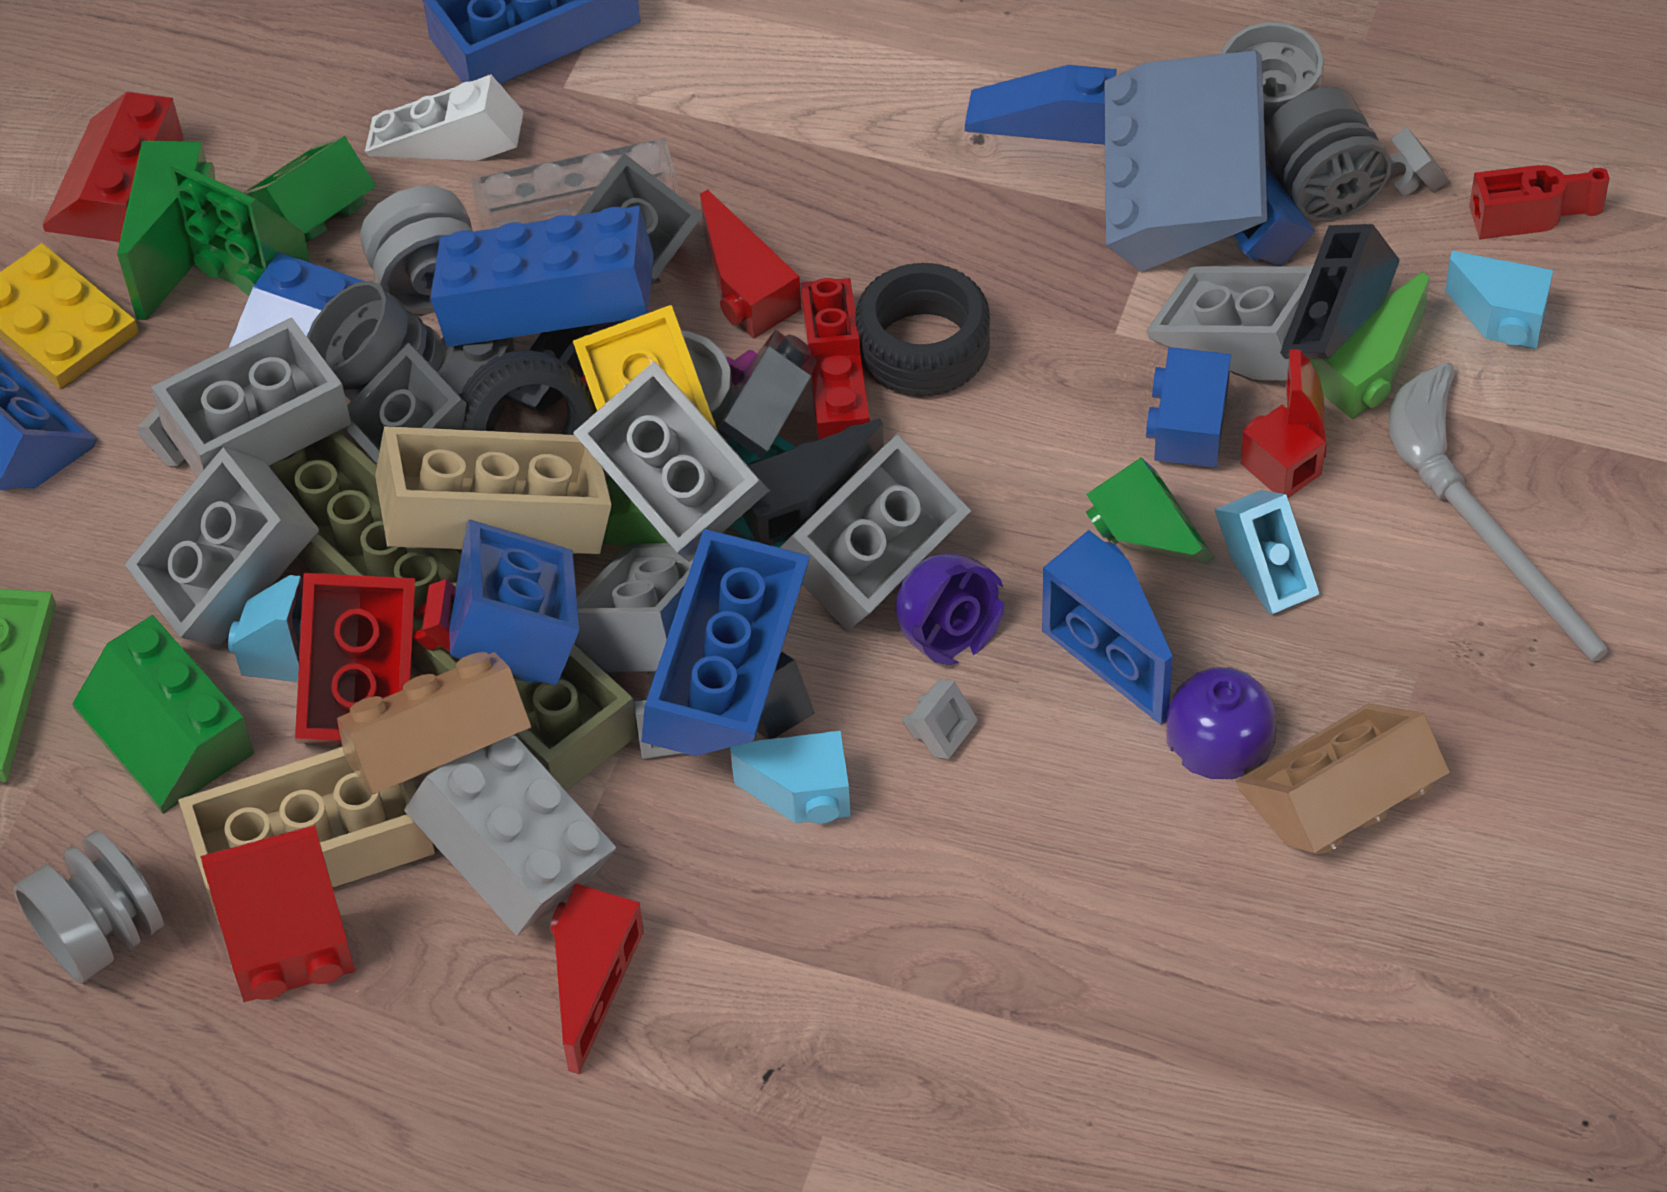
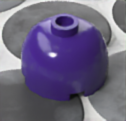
M943 553L926 558L916 565L903 580L897 595L895 612L903 636L917 650L935 663L945 665L959 663L953 657L969 646L973 655H975L984 648L995 634L1004 614L1005 603L998 599L999 589L997 585L1003 587L1001 579L990 568L978 560L965 555Z
M1212 667L1197 672L1177 688L1170 702L1166 718V743L1171 752L1173 747L1175 753L1182 758V765L1192 773L1209 779L1239 778L1244 776L1245 769L1255 766L1259 761V767L1265 763L1275 745L1276 712L1274 703L1266 688L1246 672L1232 667Z

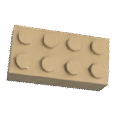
M384 426L375 478L387 546L462 550L466 526L470 519L572 549L573 554H600L611 509L610 496L603 467L575 435Z
M343 747L178 799L218 925H220L200 857L206 854L315 825L333 887L434 855L432 841L404 811L417 791L413 779L411 778L373 795L347 763Z

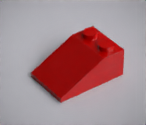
M315 825L200 856L243 1002L255 999H273L287 990L312 983H330L341 975L355 972L341 914Z

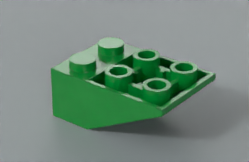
M176 161L169 165L176 189L175 192L184 218L185 229L191 244L196 267L205 275L212 278L219 277L232 283L250 296L253 286L277 252L310 262L304 232L260 201Z

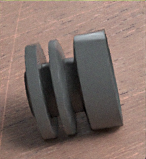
M1320 87L1301 93L1285 103L1269 119L1264 129L1266 158L1279 179L1283 181L1285 188L1304 217L1313 221H1333L1353 214L1368 205L1382 191L1391 176L1392 160L1382 142L1379 141L1374 130L1369 127L1363 113L1350 93L1338 87Z
M373 281L357 282L341 290L325 304L314 319L307 334V338L342 383L345 397L351 401L407 343H410L437 372L443 359L444 345L439 334L424 324L418 316L407 311L404 304Z

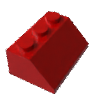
M126 92L90 119L42 224L45 232L120 242L142 141H183V134L173 98Z
M304 573L295 740L297 744L342 745L337 721L338 717L350 713L351 706L363 699L374 696L386 698L403 690L404 684L410 680L415 578Z

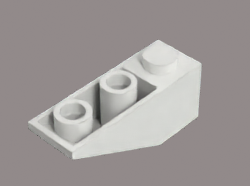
M488 75L471 82H464L457 87L432 96H424L418 101L392 110H385L373 116L365 153L369 157L478 161L517 147L524 111L492 75Z

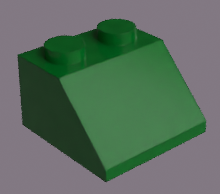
M342 136L313 146L243 193L257 199L303 231L307 243L328 229L324 221L337 212L344 218L364 206L367 202L363 195L377 186L346 136Z

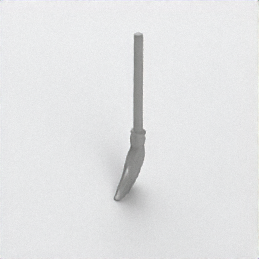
M1444 363L1420 373L1398 390L1390 409L1388 418L1390 438L1400 458L1408 466L1419 472V478L1426 484L1427 488L1433 490L1438 499L1448 500L1588 659L1595 662L1601 660L1607 654L1608 647L1463 486L1465 484L1464 476L1455 469V465L1445 455L1447 450L1446 402L1454 378L1455 369L1451 363Z

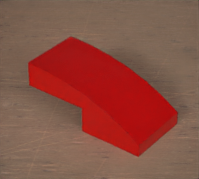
M1290 349L1286 378L1287 423L1306 424L1326 442L1325 405L1321 382L1316 370L1301 350ZM1325 443L1324 457H1326V443Z

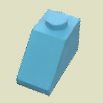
M1452 251L1445 292L1485 339L1537 349L1553 270Z
M1259 490L1214 509L1231 560L1268 613H1277L1320 594L1286 494Z
M289 575L248 599L240 621L232 623L228 637V648L230 653H235L241 676L298 682L303 584L300 576Z
M841 731L751 741L730 747L734 784L792 822L822 824L837 818L851 817L849 784Z

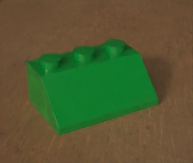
M1142 457L1086 494L1093 504V507L1086 511L1088 517L1103 538H1107L1109 542L1112 541L1115 545L1121 542L1133 550L1204 564L1215 558L1157 470Z
M154 615L149 616L106 644L72 703L78 715L162 813L179 803L178 799L192 795L254 754L244 717Z

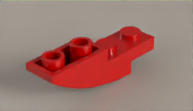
M822 278L817 281L800 282L806 344L812 351L811 355L817 358L810 380L818 439L842 432L852 425H862L870 422L860 355V340L856 329L857 326L855 325L856 312L851 278Z

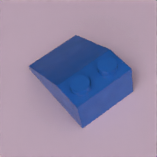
M277 252L253 286L229 348L290 317L295 320L307 336L314 319L326 303L341 290L357 282H364V280Z
M469 519L465 530L449 628L450 656L462 659L478 652H486L488 654L495 652L510 667L512 674L518 679L529 683L541 681L557 686L579 632L572 549Z
M1087 530L1043 567L1042 632L1162 725L1166 721L1170 705L1173 655L1129 560L1114 543L1104 542L1093 532Z

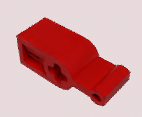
M1534 165L1475 172L1469 208L1479 240L1545 232L1557 226L1561 216L1584 213L1589 216L1601 214L1604 210L1610 180L1607 169L1593 168L1587 173L1564 175L1555 167Z

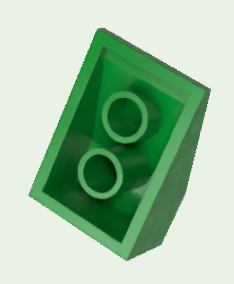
M142 141L117 251L136 320H147L195 265L169 165L176 161L215 180L214 164L206 161L202 142Z

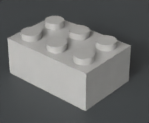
M292 317L151 386L163 428L197 476L202 473L223 447L260 457L270 466L351 424L342 383Z
M655 361L573 432L671 547L688 562L695 556L703 529L719 533L724 532L770 491Z
M896 434L780 548L810 556L802 585L849 631L864 619L971 510L908 444Z
M223 447L124 565L180 638L221 646L229 636L232 623L240 621L246 601L272 586L317 534L319 529L262 458Z
M515 734L446 763L426 776L404 809L409 817L516 936L554 909L560 902L570 897L576 883L586 885L590 882L617 848Z

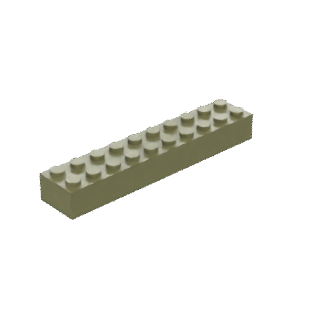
M340 431L270 465V469L319 529L317 534L297 557L313 573L415 578L413 632L422 630L423 620L416 615V610L426 603L429 585L447 579L456 587L462 550L387 546L375 478L377 465ZM412 638L411 665L422 675L433 674L438 676L456 668V663L460 659L450 656V652L445 648L439 646L436 649L427 650ZM575 645L571 649L557 686L541 681L529 683L513 675L531 728L515 734V736L565 791L639 735L633 697Z

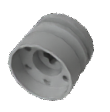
M1265 22L1248 26L1233 35L1221 52V54L1257 50L1262 55L1264 129L1269 119L1285 103L1301 93L1320 88L1323 85L1324 58L1318 42L1305 30L1288 23Z
M97 830L83 838L82 844L86 856L73 846L64 851L63 857L71 878L66 880L54 868L44 864L13 886L16 900L37 936L66 973L80 984H83L113 963L114 957L106 938L107 935L111 934L123 946L132 950L140 943L136 927L142 933L151 937L164 926L161 913L152 897V892L138 868L112 841Z

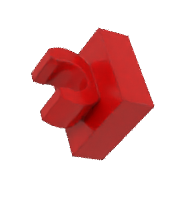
M447 579L429 585L426 603L416 610V615L423 620L422 630L413 632L412 638L427 650L442 646L450 652L449 628L456 587Z

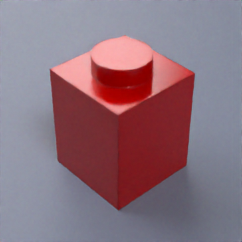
M1280 405L1266 416L1259 415L1255 417L1244 429L1240 464L1272 492L1286 494L1287 498H1289L1322 475L1326 442L1306 424H1288L1287 408Z

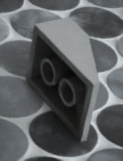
M1191 266L1146 332L1151 340L1169 347L1231 354L1230 371L1252 380L1286 381L1288 359H1284L1280 352L1313 266Z
M669 543L628 544L577 597L579 632L574 645L608 676L646 671L648 675L655 676L693 559L688 562Z

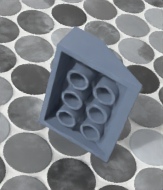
M1257 50L1147 62L1105 81L1106 246L1140 272L1267 221L1262 55Z

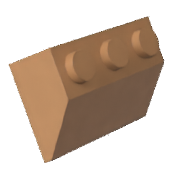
M486 652L470 654L460 659L456 663L455 669L438 676L426 674L415 677L404 684L402 691L386 698L374 696L363 699L351 706L350 713L337 718L343 753L347 763L373 795L531 728L511 669L495 652L490 654Z
M1368 703L1235 782L1239 791L1288 847L1312 852L1313 854H1323L1341 845L1343 842L1342 836L1357 827H1368L1385 819L1388 816L1387 809L1403 800H1414L1426 795L1433 789L1432 783L1450 772L1425 713Z

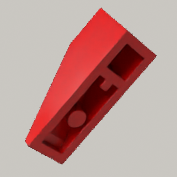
M708 189L700 193L703 229L721 298V310L732 325H740L754 339L801 310L799 275Z
M576 883L567 903L560 902L557 905L552 917L550 932L555 938L562 1039L569 1072L580 1074L644 933L640 902Z

